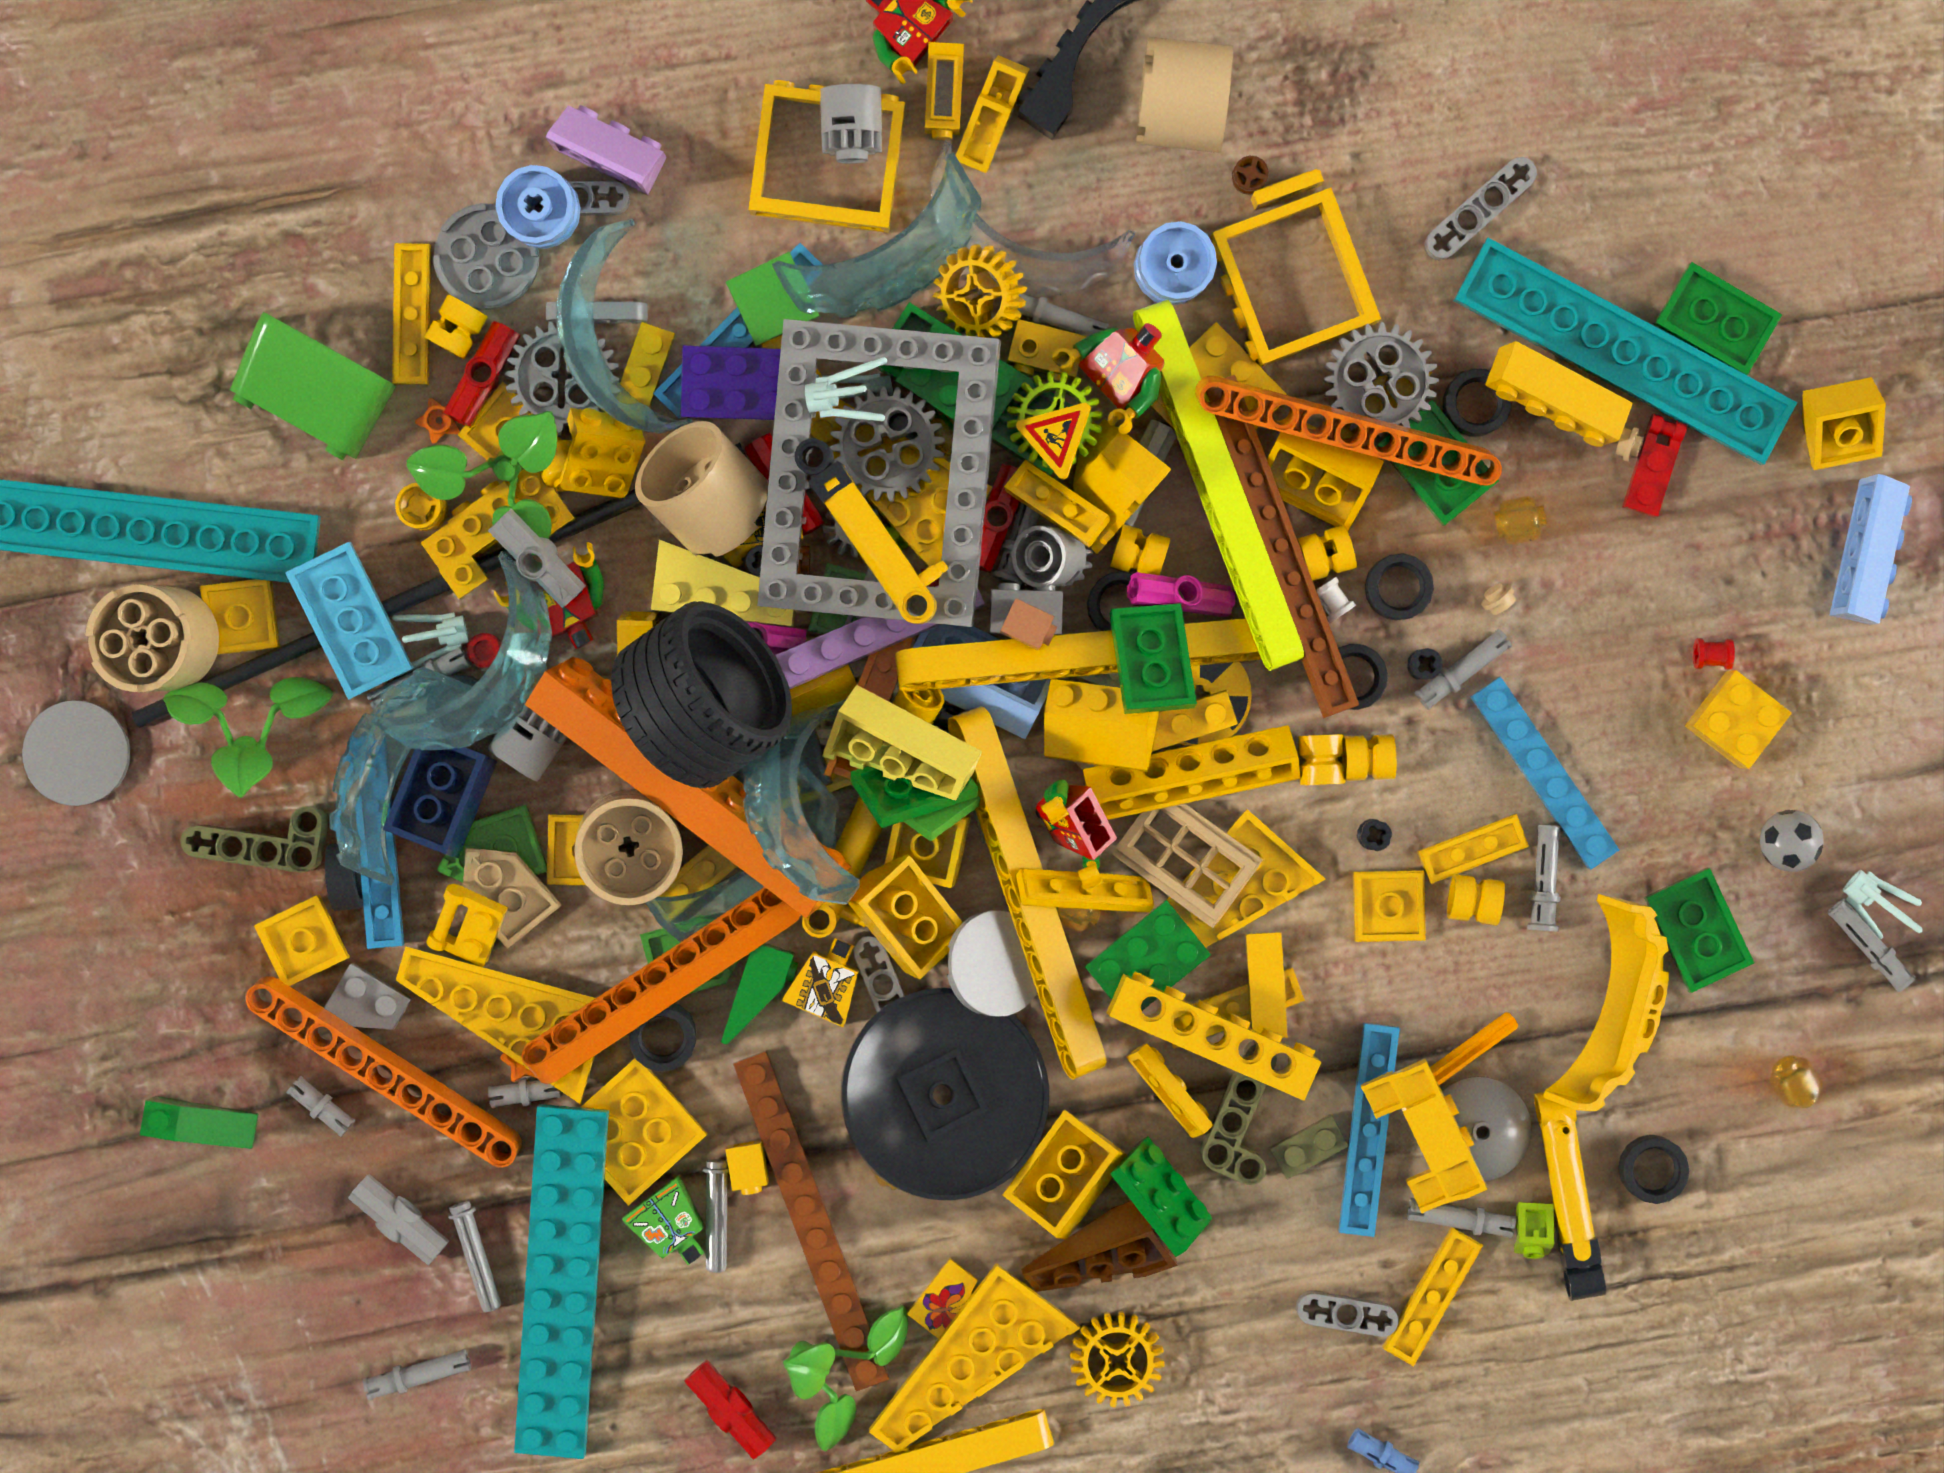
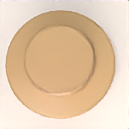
M1634 427L1633 430L1623 429L1616 450V455L1622 456L1623 461L1629 462L1631 456L1638 457L1644 437L1638 436L1639 428Z
M1501 583L1490 587L1484 593L1485 599L1481 605L1485 610H1490L1493 615L1502 613L1516 601L1513 595V587L1511 585L1503 586Z

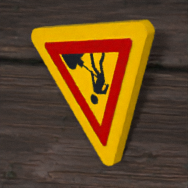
M1081 403L1022 419L1016 423V428L1061 479H1066L1069 475L1091 407L1087 403Z

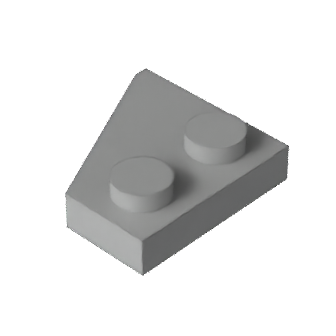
M351 963L324 1008L353 1027L393 1030L413 998L358 965Z

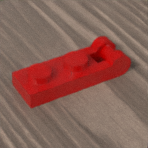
M1655 413L1651 415L1622 508L1655 518L1659 516L1680 445L1687 430L1686 423L1680 421L1672 423L1665 421L1664 416ZM1659 433L1670 436L1667 446L1656 443Z

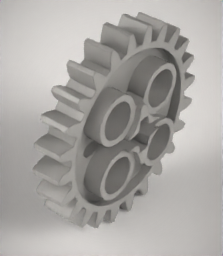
M567 320L563 321L561 330H556L554 324L550 321L548 332L544 333L541 328L536 326L535 332L537 337L533 339L527 334L523 335L526 343L525 348L514 345V350L519 357L507 359L508 364L514 367L515 370L505 372V377L515 382L506 386L507 393H518L511 400L512 406L523 404L519 412L520 416L551 411L555 419L558 435L562 436L564 427L568 426L567 416L570 408H592L597 411L601 408L611 411V405L606 399L617 397V392L611 389L610 386L620 384V378L610 374L619 370L618 363H608L614 356L613 350L602 352L606 345L604 338L596 342L593 341L595 330L591 329L583 335L581 323H578L572 331L569 330ZM567 348L566 371L568 377L572 379H566L565 406L560 409L558 408L560 387L558 380L554 377L560 376L561 349ZM544 352H549L556 359L553 365L544 368L536 363L537 357ZM578 354H585L591 359L589 366L585 369H576L571 364L572 359ZM541 387H549L554 391L551 400L539 402L534 397L535 392ZM585 389L589 393V398L586 402L575 404L570 400V394L574 390Z
M1384 322L1379 324L1377 332H1373L1371 326L1366 324L1363 336L1354 329L1351 331L1352 343L1344 338L1339 341L1344 350L1343 352L1335 349L1331 351L1330 354L1337 362L1325 364V368L1332 371L1333 375L1324 377L1323 382L1332 384L1333 388L1325 392L1324 396L1335 397L1336 401L1330 407L1341 408L1344 411L1410 428L1409 418L1419 423L1422 418L1418 410L1428 412L1431 409L1430 405L1424 401L1425 398H1435L1437 393L1428 389L1429 385L1439 382L1438 378L1429 376V372L1437 368V364H1426L1425 361L1432 354L1431 350L1421 353L1419 348L1423 340L1420 339L1414 343L1410 342L1411 330L1407 331L1403 336L1398 335L1399 325L1397 324L1391 329L1390 333L1386 332ZM1380 349H1392L1396 354L1395 364H1383L1378 357ZM1364 353L1370 354L1376 371L1380 376L1385 374L1388 376L1389 380L1385 383V387L1396 401L1397 408H1392L1383 386H1374L1372 381L1376 378V374L1365 360ZM1349 366H1361L1366 373L1365 380L1360 383L1351 381L1347 374ZM1406 378L1413 384L1412 395L1402 396L1397 392L1396 382L1398 379ZM1374 395L1381 399L1383 408L1380 413L1374 414L1366 409L1365 399L1367 396ZM1351 423L1349 430L1352 431L1357 427V425L1355 423ZM1384 432L1379 433L1377 438H1381Z
M885 386L881 387L880 397H875L869 389L867 390V401L863 402L858 396H855L854 400L857 407L852 409L844 405L843 408L845 410L883 414L885 420L836 418L835 421L842 429L841 431L831 432V436L839 439V443L830 446L833 452L840 453L841 456L837 457L834 463L836 461L841 462L849 475L853 477L855 485H862L861 493L864 497L870 490H873L874 499L879 502L883 493H887L889 501L894 502L895 492H900L906 500L908 499V488L912 487L917 493L921 492L918 484L920 480L931 484L932 480L927 474L929 470L939 472L940 468L933 460L934 458H944V453L936 450V446L945 443V439L936 437L934 433L940 431L943 427L938 423H930L936 416L934 410L923 413L927 404L925 400L918 402L916 405L913 404V392H910L903 399L901 398L899 387H896L893 396H888ZM896 413H902L908 417V425L902 431H894L889 427L890 418ZM862 425H871L875 431L873 439L867 443L859 442L856 439V431ZM913 432L918 434L915 439L892 445L893 452L887 453L884 449H879L866 456H858V452L861 450L882 445V438L885 436H889L891 441H894ZM909 446L916 447L920 452L918 461L911 465L904 464L900 457L903 449ZM874 458H881L886 462V470L880 476H871L867 471L868 463Z

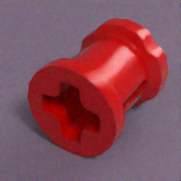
M1703 638L1695 639L1693 647V664L1695 669H1702L1703 666H1723L1725 670H1732L1735 660L1733 639H1725L1724 642H1704Z

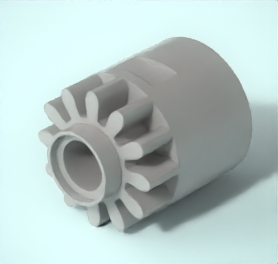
M839 84L821 88L820 105L823 154L836 156V162L857 164L868 162V155L882 153L881 88L866 84Z
M1033 526L1024 530L1017 537L1012 549V563L1018 577L1028 585L1034 587L1052 585L1071 586L1076 580H1084L1083 569L1092 568V564L1086 561V556L1092 555L1094 551L1092 549H1085L1083 543L1057 526Z
M525 698L511 712L488 746V749L520 773L538 782L568 737L525 705L527 701Z

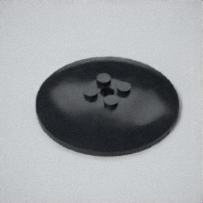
M933 988L914 992L895 1000L881 1009L865 1024L853 1042L845 1061L841 1080V1107L845 1126L853 1145L865 1163L879 1177L895 1188L913 1196L938 1201H953L971 1198L995 1189L1015 1175L1027 1162L1039 1143L1045 1128L1049 1108V1083L1045 1063L1036 1042L1014 1014L994 1017L977 1014L958 1000L952 988ZM938 1085H944L950 1090L951 1098L946 1105L938 1104L933 1097L934 1089Z

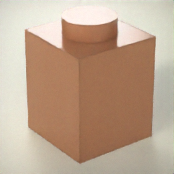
M1015 598L1000 633L1039 650L1042 644L1049 646L1057 626L1051 623L1055 616Z

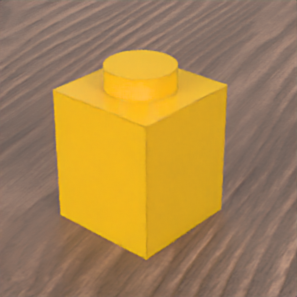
M762 1140L728 1145L725 1151L732 1191L741 1190L742 1195L762 1192V1186L767 1185L769 1182Z

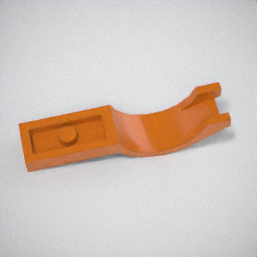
M910 637L869 655L858 686L890 702L898 682L895 653L900 650L909 649L913 638ZM836 756L834 760L829 759L824 775L831 777L834 773L850 779L851 771L859 768L850 766V760Z

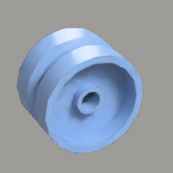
M537 165L518 168L508 175L498 189L495 206L499 222L510 235L529 247L541 249L558 246L571 237L579 224L581 211L578 195L570 183L550 168ZM538 203L544 206L541 212L534 210Z
M1181 221L1165 223L1153 230L1137 250L1133 264L1135 280L1142 292L1154 302L1159 303L1169 300L1172 305L1185 304L1197 297L1213 279L1217 259L1215 247L1210 238L1196 225ZM1172 259L1174 263L1180 262L1181 267L1174 268L1170 260Z

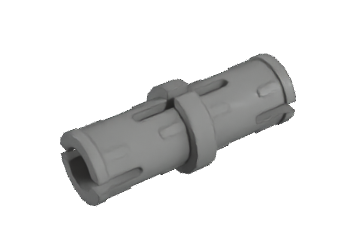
M302 1076L293 1083L296 1086H291L286 1092L306 1107L313 1119L318 1117L340 1137L355 1122L354 1118H351L331 1102L333 1098L330 1095L326 1094L324 1096Z
M527 1078L519 1079V1083L488 1086L489 1098L492 1097V1100L489 1101L491 1108L518 1103L528 1106L531 1104V1101L562 1098V1092L551 1084H544L539 1080L528 1081Z

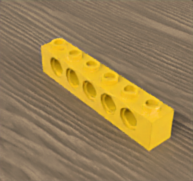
M1289 725L1151 754L1148 772L1096 765L1083 769L1085 786L1091 787L1106 818L1110 820L1300 779V768Z
M1134 971L1132 977L1123 974L1106 1012L1110 1017L1305 1101L1321 1064V1061L1313 1056L1316 1050L1298 1042L1295 1043L1294 1047L1281 1042L1282 1035L1263 1028L1262 1033L1249 1028L1250 1021L1237 1015L1231 1014L1229 1019L1216 1014L1218 1011L1217 1007L1202 1000H1199L1197 1005L1185 1001L1186 994L1170 986H1166L1165 990L1162 991L1151 986L1154 981L1153 979ZM1150 996L1158 998L1159 1008L1154 1014L1147 1015L1142 1013L1141 1004L1145 998ZM1180 1011H1188L1192 1016L1190 1025L1183 1029L1176 1028L1173 1022L1175 1015ZM1221 1025L1224 1029L1222 1039L1215 1043L1208 1042L1206 1032L1209 1027ZM1245 1039H1253L1256 1043L1255 1052L1247 1057L1241 1056L1238 1051L1240 1043ZM1278 1053L1287 1054V1066L1279 1071L1273 1070L1271 1067L1272 1058Z

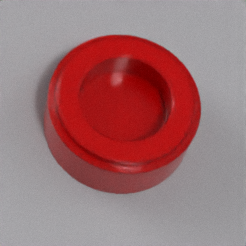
M480 633L469 641L467 655L474 665L481 668H490L497 665L502 659L503 645L495 635Z

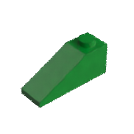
M764 943L749 954L721 1043L728 1045L783 989L786 981L793 983L799 965L798 962L793 961L794 952Z
M154 1096L145 1100L139 1135L177 1142L252 1149L259 1114Z

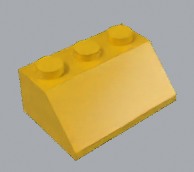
M1308 423L1306 424L1308 429H1316V427ZM1280 432L1267 458L1283 501L1336 527L1345 525L1347 531H1349L1370 493L1384 463L1383 460L1374 456Z
M1051 679L1044 709V756L1046 758L1148 772L1159 711L1124 714L1121 689L1118 687Z
M908 854L867 872L843 895V898L903 972L919 980L949 953V942L956 929L963 923Z
M1064 1110L1002 1195L1056 1238L1065 1240L1072 1234L1113 1178L1110 1173L1127 1154L1096 1130Z

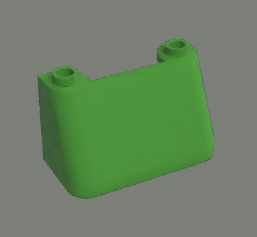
M263 312L256 323L230 390L236 393L233 397L234 401L249 409H252L254 404L328 444L325 451L344 460L346 455L354 459L357 458L396 385Z

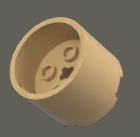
M1147 37V52L1144 55L1139 97L1136 144L1220 153L1223 145L1229 103L1233 45Z
M698 421L676 429L652 449L637 474L635 492L639 501L693 555L712 553L717 557L738 547L758 528L754 522L760 515L763 507L767 506L769 481L715 424L707 421Z
M139 584L111 591L94 607L88 619L85 636H88L89 650L93 660L91 664L97 673L114 687L130 692L173 691L197 683L212 667L219 647L217 622L207 604L196 594L186 589L172 586Z
M620 790L601 797L592 804L580 821L575 842L576 866L587 887L606 901L619 905H637L651 901L670 887L681 867L683 849L677 820L638 790ZM630 836L632 842L638 841L639 844L634 846V852L628 853L626 848L619 847V845L623 844L624 837Z

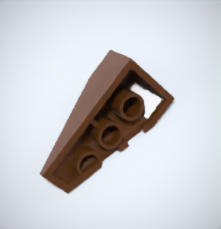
M1129 1200L1127 1203L1113 1207L1021 1270L1022 1275L1035 1292L1075 1287L1083 1279L1100 1278L1101 1283L1111 1282L1112 1275L1133 1273V1278L1146 1277L1178 1265L1176 1257L1133 1202Z

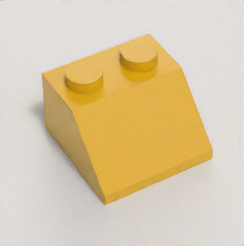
M1872 377L1803 391L1802 422L1813 470L1882 457L1886 403Z

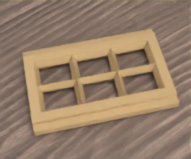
M1186 804L1140 813L1112 853L1113 856L1212 928L1220 921L1263 861L1259 856ZM1160 810L1182 825V828L1172 841L1149 826ZM1144 831L1167 847L1157 862H1154L1134 847ZM1188 831H1191L1212 847L1201 863L1178 847V844ZM1173 852L1196 868L1185 884L1162 868ZM1218 852L1241 868L1230 884L1207 868ZM1202 873L1225 889L1214 905L1191 889Z

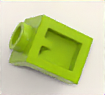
M1518 1202L1516 1206L1517 1241L1514 1244V1253L1523 1254L1528 1259H1540L1545 1255H1549L1554 1246L1553 1204Z

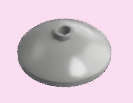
M1483 1076L1463 1078L1445 1087L1442 1090L1444 1096L1451 1094L1458 1108L1459 1114L1454 1115L1459 1128L1466 1125L1475 1145L1469 1147L1484 1181L1500 1178L1513 1170L1524 1157L1531 1138L1530 1116L1520 1096L1503 1082ZM1480 1126L1488 1128V1134L1484 1138H1478L1476 1135V1130Z

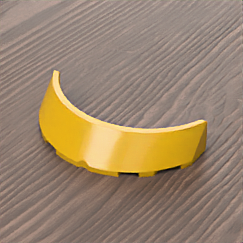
M1598 894L1596 901L1605 915L1611 939V970L1605 1001L1596 1026L1584 1049L1566 1073L1545 1090L1543 1096L1553 1102L1581 1111L1599 1110L1606 1105L1604 1099L1618 1085H1626L1635 1074L1633 1064L1641 1052H1648L1658 1029L1669 981V972L1663 970V955L1668 952L1666 937L1660 935L1654 919L1657 916L1656 912L1649 906Z

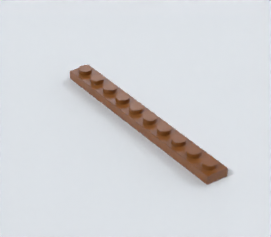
M1235 375L1225 378L1238 382ZM1219 387L1209 388L1206 391L1209 401H1217L1222 395V389ZM1243 397L1239 402L1238 408L1241 411H1249ZM1215 414L1304 650V657L1301 660L1323 719L1359 705L1255 426Z
M767 1050L734 1062L735 1071L840 1350L867 1352L869 1351L867 1340L871 1327ZM843 1357L856 1392L889 1380L885 1365L879 1366L875 1364L874 1357L870 1360Z

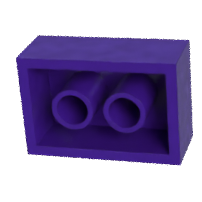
M683 345L680 417L774 420L781 349Z

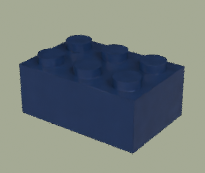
M422 731L383 830L443 854L459 858L497 760Z

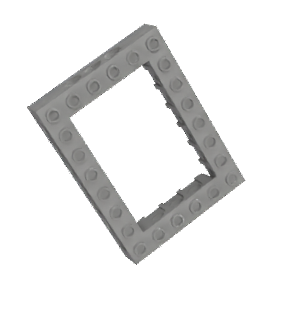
M784 319L757 606L905 620L879 582L798 574V563L803 558V553L800 552L802 524H806V517H803L805 489H809V482L806 481L807 474L799 469L795 462V451L802 441L810 438L812 418H816V412L809 413L805 385L815 383L816 378H819V375L816 373L817 359H826L836 363H842V361L867 363L885 357L887 358V363L884 365L899 366L912 370L913 368L933 369L944 373L959 372L941 558L948 566V570L942 573L939 579V588L926 586L937 602V610L934 617L926 623L974 626L1001 347L999 339ZM813 448L806 453L805 461L807 465L809 453H812ZM923 596L912 597L908 603L909 612L913 616L923 615L927 610L926 599Z

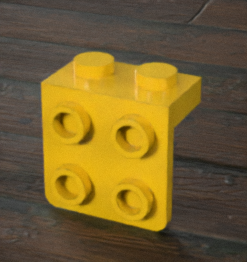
M570 408L567 422L572 442L559 479L560 487L566 491L617 498L625 497L628 494L645 444L638 418L625 413H603L592 408Z

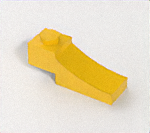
M999 55L995 58L954 158L955 161L983 173L988 172L1030 68Z

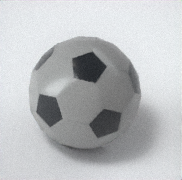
M1799 810L1777 812L1766 821L1761 829V852L1773 867L1780 870L1798 872L1807 869L1817 861L1822 853L1824 844L1822 829L1818 822L1807 813Z

